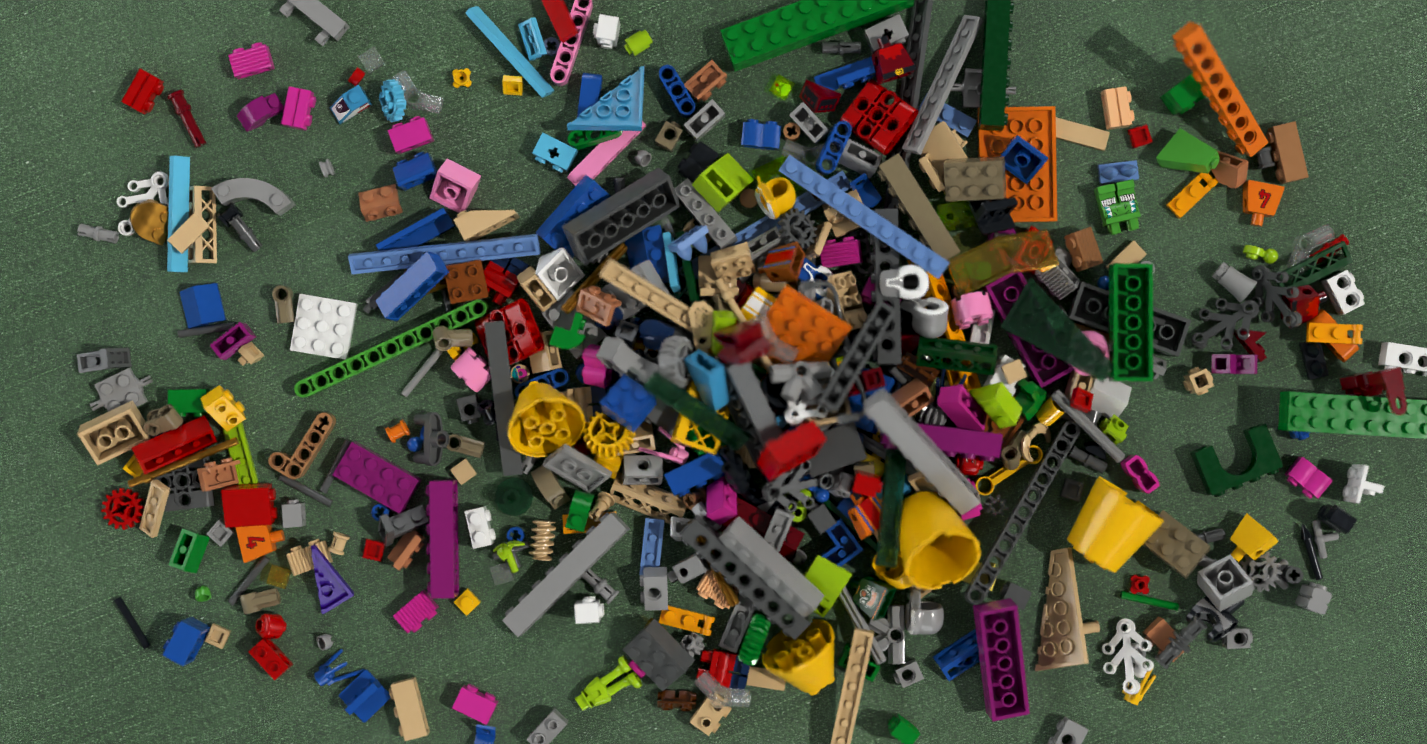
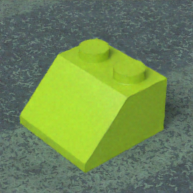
M1002 382L970 390L971 396L1000 429L1017 424L1022 407Z

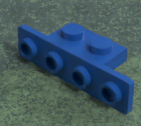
M872 56L814 77L815 83L834 91L842 87L843 89H848L859 81L862 83L872 80V77L876 76Z

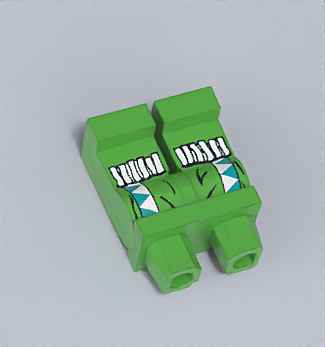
M1133 179L1094 189L1103 227L1107 226L1110 236L1121 233L1119 223L1123 222L1126 224L1127 232L1139 229L1138 218L1141 215L1134 192L1135 185Z

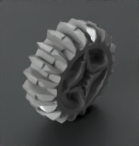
M669 336L661 344V349H659L658 373H660V379L667 387L684 388L692 380L684 358L694 353L693 345H691V341L687 337Z

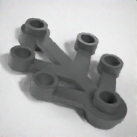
M1258 265L1252 271V279L1257 281L1255 296L1251 300L1257 303L1258 299V306L1262 307L1264 305L1263 288L1266 289V308L1261 314V320L1265 323L1274 320L1273 309L1275 302L1284 315V323L1288 327H1298L1302 322L1301 314L1296 311L1291 312L1280 295L1296 298L1299 295V289L1296 286H1273L1270 280H1275L1277 283H1286L1289 278L1288 273L1285 271L1270 272L1267 267Z
M1219 298L1215 302L1218 311L1231 310L1236 311V313L1226 315L1212 313L1207 308L1201 309L1199 317L1202 321L1211 320L1220 323L1204 333H1195L1191 339L1193 347L1204 349L1208 344V339L1226 329L1225 336L1221 339V347L1224 350L1231 349L1233 347L1232 338L1236 322L1242 318V327L1237 330V334L1241 340L1248 339L1250 336L1249 326L1251 319L1259 313L1258 304L1252 300L1244 301L1242 304L1229 303L1226 299ZM1219 303L1225 304L1223 307L1218 306ZM1247 307H1252V308H1253V309L1250 310V311H1247V310H1246ZM1208 313V316L1203 317L1202 314ZM1242 331H1246V332H1247L1246 335H1241L1240 333H1241ZM1198 337L1203 338L1201 341H1196ZM1229 341V345L1226 346L1223 344L1224 342Z
M808 460L806 461V467L803 468V463L798 466L797 471L787 484L782 485L786 477L793 473L794 468L777 477L774 482L767 483L763 487L762 494L768 501L777 500L786 511L792 513L797 509V504L782 495L783 493L789 492L801 502L803 507L810 509L814 506V499L804 495L799 490L815 486L830 489L834 484V478L832 475L824 473L818 475L817 478L800 481L805 472L811 468V462ZM792 503V507L788 509L789 504Z

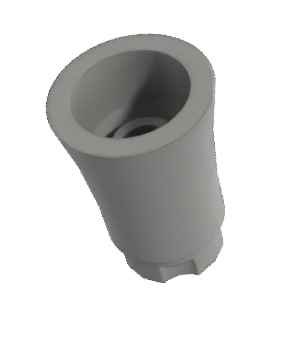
M1225 262L1212 275L1240 303L1257 284V281L1245 276Z

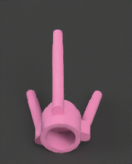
M659 427L658 429L671 440L672 436L662 427ZM674 443L677 447H672L669 455L647 448H638L639 451L669 459L680 465H684L689 456L688 451L684 450L686 446L681 443Z

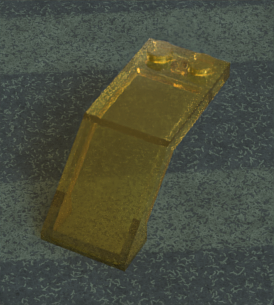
M1046 229L998 236L948 260L950 262L948 268L959 296L971 293L1011 273L1032 270L1044 272L1059 265L1048 230Z

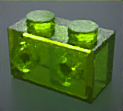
M957 201L935 207L937 215L948 232L956 230V226L963 225L964 228L975 226L976 221L968 201Z

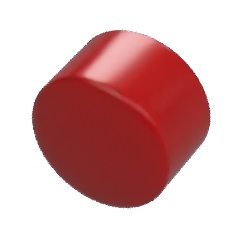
M357 67L347 81L357 86L364 78L365 72Z

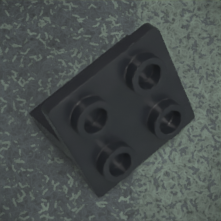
M1015 197L968 201V205L982 235L1010 230L1015 227L1010 215L1012 210L1018 205Z

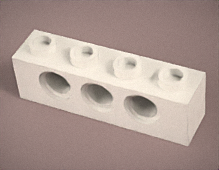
M1383 342L1381 344L1378 365L1385 366L1384 369L1400 367L1404 369L1403 373L1407 374L1422 372V376L1427 377V348ZM1400 354H1403L1405 357L1404 363L1399 361ZM1420 357L1424 361L1422 366H1419L1418 359Z

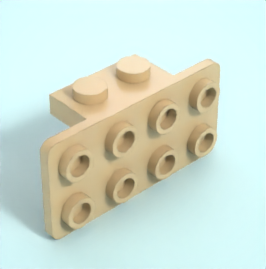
M945 121L933 127L921 153L922 157L919 159V167L923 173L928 174L930 178L929 183L934 190L937 189L938 192L943 190L945 193L944 162L946 159L968 158ZM949 201V202L952 203V204H954V203H956V202H958V201Z

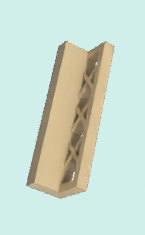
M189 187V218L196 213L209 225L210 238L206 241L201 235L188 248V264L217 263L216 195L212 191V187ZM202 191H210V199L207 203L202 199ZM205 209L210 213V219L207 222L202 218V212ZM206 247L211 251V259H203V250Z
M619 471L609 493L614 497L616 503L653 518L665 519V523L670 525L671 517L668 514L672 513L683 518L687 508L683 497L674 496L673 493L656 486L623 485V476ZM614 491L622 493L624 497L614 495ZM633 499L640 500L642 504L634 503ZM651 506H655V507H657L660 511H657V512H656V511L652 510L650 507H651Z

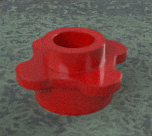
M1146 575L1143 577L1131 576V593L1136 594L1140 592L1148 594L1150 578Z

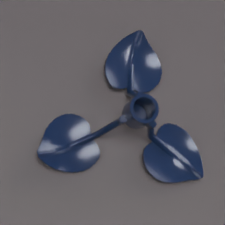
M615 307L609 326H604L594 320L593 322L601 329L611 330L614 325L618 327L619 322L623 319V313L619 307ZM634 317L630 321L625 320L639 325V337L643 338L644 346L651 350L661 349V344L664 343V340L669 336H673L675 328L669 327L655 319H647L643 322L640 318ZM614 369L612 383H617L621 377H619L620 373Z

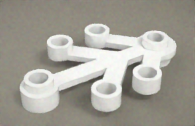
M156 172L152 175L151 179L142 181L131 180L127 186L132 192H138L141 188H151L146 194L129 197L120 196L117 198V205L127 208L130 204L142 203L148 199L154 200L155 195L158 193L160 203L169 206L166 189L169 187V176L164 172ZM163 178V184L159 185L158 180ZM133 183H136L137 188L133 190L131 186ZM122 199L126 200L125 205H121ZM130 218L119 223L118 231L120 234L125 236L134 234L135 231L131 225ZM127 225H130L131 230L129 232H126L125 227Z
M830 367L831 374L829 379L817 380L821 387L825 383H829L835 373L832 367ZM801 369L796 371L797 374L804 375ZM801 390V401L797 406L796 402L787 400L789 408L785 411L784 417L790 425H798L805 418H825L827 416L828 410L820 405L815 410H804L807 405L817 404L820 396L809 401ZM822 409L825 413L821 414L818 410ZM796 413L798 416L793 417L791 414Z
M1124 618L1117 623V633L1111 641L1103 644L1102 652L1112 655L1115 652V647L1122 639L1123 647L1111 662L1104 664L1103 670L1107 674H1114L1118 665L1124 659L1126 680L1123 683V690L1128 694L1134 695L1139 692L1140 683L1134 679L1133 658L1140 663L1141 668L1145 671H1151L1154 663L1146 659L1131 645V638L1139 644L1140 650L1145 652L1152 649V643L1149 640H1145L1135 631L1136 626L1132 620ZM1124 625L1128 626L1127 631H1123ZM1145 642L1148 643V647L1146 649L1143 648V644ZM1107 646L1111 647L1110 652L1106 651ZM1148 661L1150 666L1146 669L1144 665ZM1112 665V671L1109 672L1108 666ZM1129 683H1132V689L1129 690L1127 686Z

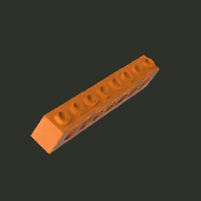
M1190 21L1172 36L1175 41L1174 46L1184 56V63L1193 71L1192 76L1200 83L1202 87L1201 92L1209 98L1210 107L1218 113L1219 122L1226 127L1228 137L1236 144L1235 149L1241 155L1245 154L1252 157L1269 142L1202 27Z

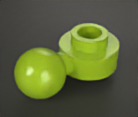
M1252 245L1244 246L1243 253L1246 254L1248 259L1257 260L1258 257H1261L1268 264H1272L1278 259V253L1274 249L1264 250Z
M808 488L799 490L804 495L812 498V492ZM798 500L796 502L797 509H800L801 512L798 516H794L793 521L795 522L804 520L807 515V509Z

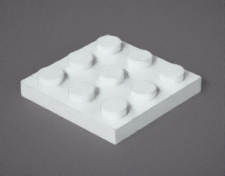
M299 294L290 350L344 360L348 359L357 303Z

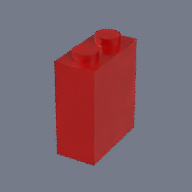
M272 483L229 485L221 490L225 528L272 525L278 517L277 507H274L276 491L275 488H272Z

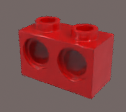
M263 638L249 651L251 656L274 681L294 665L271 639Z

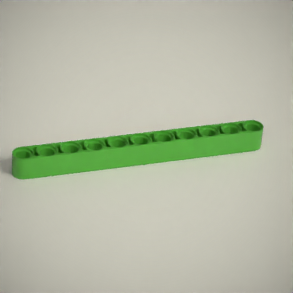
M474 300L297 382L294 391L297 396L302 398L320 393L434 340L433 330L440 326V322L443 319L448 321L449 330H456L486 316L489 311L488 304L482 300ZM478 303H481L484 307L481 314H477L474 310ZM461 311L466 314V319L463 322L457 319V315ZM426 327L431 330V335L428 338H425L422 334L423 329ZM409 335L414 339V343L411 346L405 343V339ZM391 343L396 346L394 354L388 352V346ZM374 351L379 355V359L376 362H373L370 358L371 353ZM357 359L361 362L359 370L353 367V363ZM339 367L344 371V375L341 378L336 376V370ZM322 375L326 378L324 386H321L318 382L319 377ZM303 384H307L309 387L307 394L301 391Z

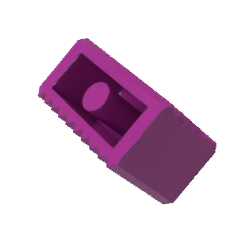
M238 322V325L235 324V327L229 329V332L226 331V334L210 343V347L220 359L227 360L241 346L256 338V335L247 323Z

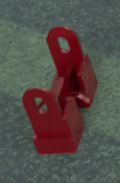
M1400 367L1383 369L1376 372L1358 373L1339 379L1342 390H1345L1346 395L1370 397L1384 394L1386 391L1390 409L1394 414L1403 415L1407 410V402L1403 391L1405 387ZM1396 397L1398 398L1400 403L1399 409L1396 405Z

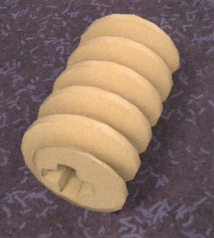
M546 520L532 521L537 527L532 528L531 531L537 534L531 536V539L536 542L530 544L535 550L529 551V554L534 556L532 559L552 561L553 558L548 556V554L553 553L549 546H553L554 542L549 539L555 538V534L550 531L556 530V527L551 525L556 522Z

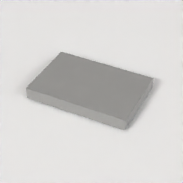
M563 444L548 456L542 464L547 469L589 493L609 479L612 471L567 444Z

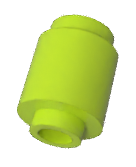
M639 30L625 39L626 44L623 46L629 55L633 54L636 56L649 48L653 41L646 30Z

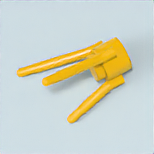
M1152 670L1146 672L1137 694L1132 695L1124 690L1122 691L1125 694L1124 700L1134 705H1138L1142 701L1144 694L1156 678V675H1153L1147 682Z

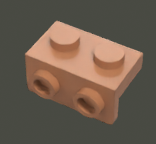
M711 60L685 82L684 86L698 103L701 100L705 102L712 96L711 91L716 87L720 89L727 82L725 80L727 74Z
M396 184L358 193L360 209L367 222L403 213Z
M232 457L220 460V464H216V461L205 463L203 468L197 469L202 492L239 483L235 465L240 464V460L233 461Z
M416 530L404 534L387 556L394 563L393 567L397 570H401L403 567L406 569L413 561L411 559L412 555L415 552L418 553L424 546L422 542L425 537Z

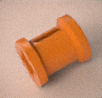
M403 419L400 420L399 424L391 428H385L392 443H395L397 439L404 435L409 436L411 434Z

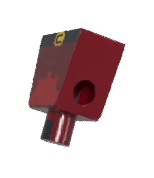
M888 36L877 39L880 49L872 54V61L878 85L909 76L916 70V66L902 43L891 45Z
M1310 285L1297 287L1299 295L1296 298H1288L1286 295H1282V299L1290 311H1296L1301 314V324L1317 317L1319 314V304L1327 301V295L1324 291L1316 292ZM1281 312V317H1280V318L1283 320L1284 315H1283L1282 312Z

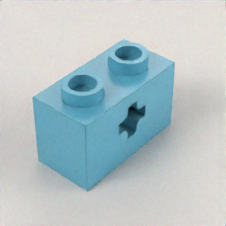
M542 132L532 153L536 156V161L542 164L548 162L553 165L552 168L562 173L563 170L569 171L578 151ZM557 150L559 156H554L552 158L550 152H555Z

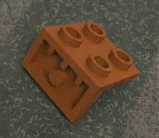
M482 260L445 265L449 271L445 279L451 304L487 298L489 296Z

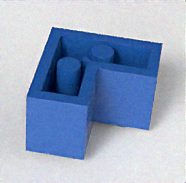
M841 518L835 520L837 523L826 530L834 545L820 554V556L841 567L862 552L863 549Z

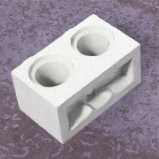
M1348 270L1340 271L1321 281L1338 315H1344L1365 304L1363 301L1364 295L1361 290L1357 289L1354 283L1355 278ZM1339 278L1343 281L1342 288L1337 285ZM1348 295L1352 298L1351 305L1346 303Z

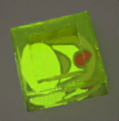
M778 74L769 92L786 101L795 83Z

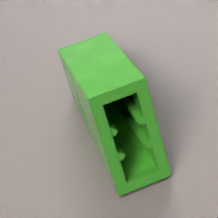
M1180 128L1156 159L1159 166L1163 168L1209 173L1211 169L1218 165L1220 157L1216 149Z

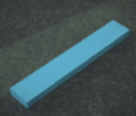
M478 6L469 8L465 12L542 98L553 93L554 89Z
M170 156L168 239L189 219L190 157ZM168 241L167 272H188V249L181 254Z

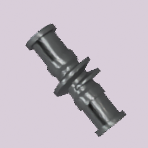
M1194 615L1192 617L1193 620L1181 630L1180 634L1173 631L1176 638L1169 637L1168 639L1171 643L1166 646L1159 656L1156 655L1154 657L1165 669L1169 668V664L1182 651L1189 653L1191 649L1188 644L1193 642L1203 629L1206 630V624Z

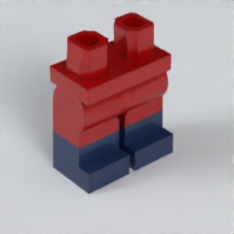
M516 257L490 260L484 270L488 293L491 289L497 292L492 301L502 306L507 299H511L520 284L517 275L530 266Z
M714 648L713 651L703 650L700 661L710 663L709 669L698 667L696 678L704 681L706 685L734 691L743 695L750 665L739 661V653Z

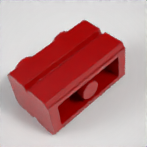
M139 68L121 102L146 115L147 112H151L153 109L155 97L162 93L164 81Z

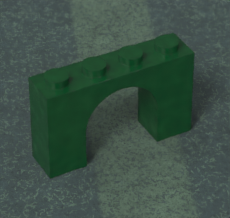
M1258 424L1243 430L1252 456L1249 466L1239 474L1232 475L1222 468L1213 445H1206L1190 452L1207 495L1219 497L1224 495L1227 489H1239L1243 487L1242 483L1250 481V483L1256 482L1261 479L1260 476L1264 474L1268 476L1279 472V468L1284 467L1266 424Z

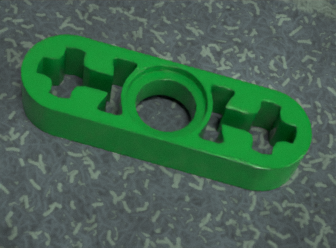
M574 130L568 135V143L571 147L580 150L616 139L622 135L623 131H605V133L600 131V135L593 139L591 138V133L595 130ZM576 137H579V138H580V139L578 140V143H575V142H574V141H576Z

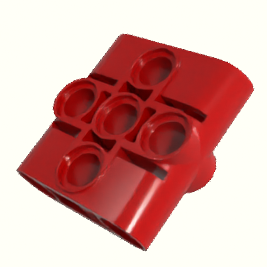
M872 79L851 103L840 121L850 123L853 134L883 155H887L918 115V110L899 98L893 91L878 85ZM894 99L891 105H886L888 100ZM868 104L866 109L860 110L862 105ZM877 115H883L880 120H875ZM892 125H898L895 130L890 131ZM866 130H871L869 135L863 136Z
M522 298L500 309L493 310L490 314L475 322L477 333L487 357L488 349L484 323L504 320L510 365L544 350V341L527 301Z

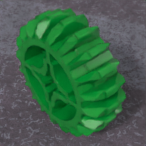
M757 613L753 615L738 656L739 661L743 662V664L751 666L757 664L771 625L767 616Z

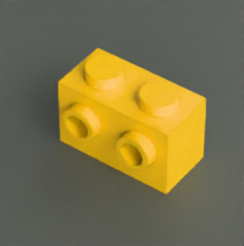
M220 385L201 397L204 409L226 432L246 419L243 412L245 408L240 401L236 402L232 393L228 389L224 390Z

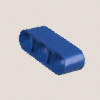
M662 66L659 70V78L673 104L682 117H692L695 113V103L673 66ZM665 71H671L673 76L670 79H664L662 74ZM676 87L681 88L683 91L679 96L672 94V90ZM684 104H690L692 110L688 113L683 112L681 107Z
M582 74L577 118L584 110L590 106L592 107L599 101L602 75Z
M840 121L832 126L816 161L815 168L819 174L827 175L835 170L852 131V127L847 121ZM838 126H842L845 129L844 135L838 133ZM831 143L837 146L836 153L830 150ZM823 161H827L829 163V170L823 169Z
M555 369L520 383L515 389V394L518 398L520 389L523 386H528L530 382L545 379L547 384L557 389L568 383L569 374L564 369ZM558 372L565 374V380L562 383H558L555 380V375Z

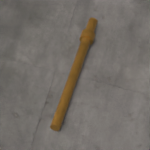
M237 437L165 465L144 475V473H141L140 476L128 480V485L131 488L141 483L147 484L156 477L238 445L239 440Z

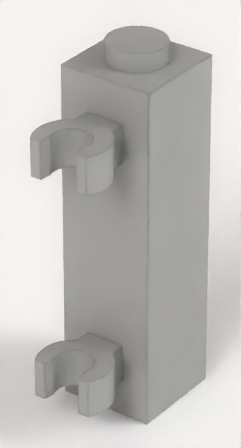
M287 0L279 9L288 18L296 7L323 30L316 36L315 40L322 46L327 43L330 36L339 41L350 28L346 22L319 0Z

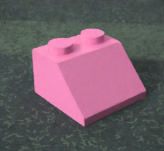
M446 159L437 171L429 198L457 213L467 210L478 188L481 175Z

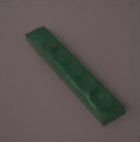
M657 371L644 383L643 388L728 446H731L737 452L750 439V435Z
M894 449L886 450L876 565L891 568L897 567L906 458L901 451Z

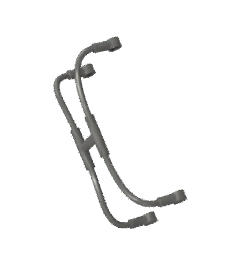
M808 280L799 283L801 291L827 286L834 297L837 317L843 320L838 293L830 282ZM848 335L842 342L843 348L836 350L829 360L830 367L835 371L838 368L836 358L845 355L851 346ZM857 376L855 382L863 402L862 412L837 416V422L819 425L818 427L821 432L828 431L837 423L840 425L857 421L866 415L864 413V400L867 397L859 376Z

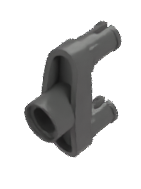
M438 413L416 414L413 419L415 425H424V452L415 453L413 460L417 464L437 466L441 461L443 448L449 444V434L443 431L442 420Z

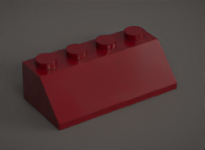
M737 496V515L724 522L719 530L724 532L727 526L739 516L764 539L773 515L764 512ZM792 525L790 526L779 552L788 562L797 550L805 533Z

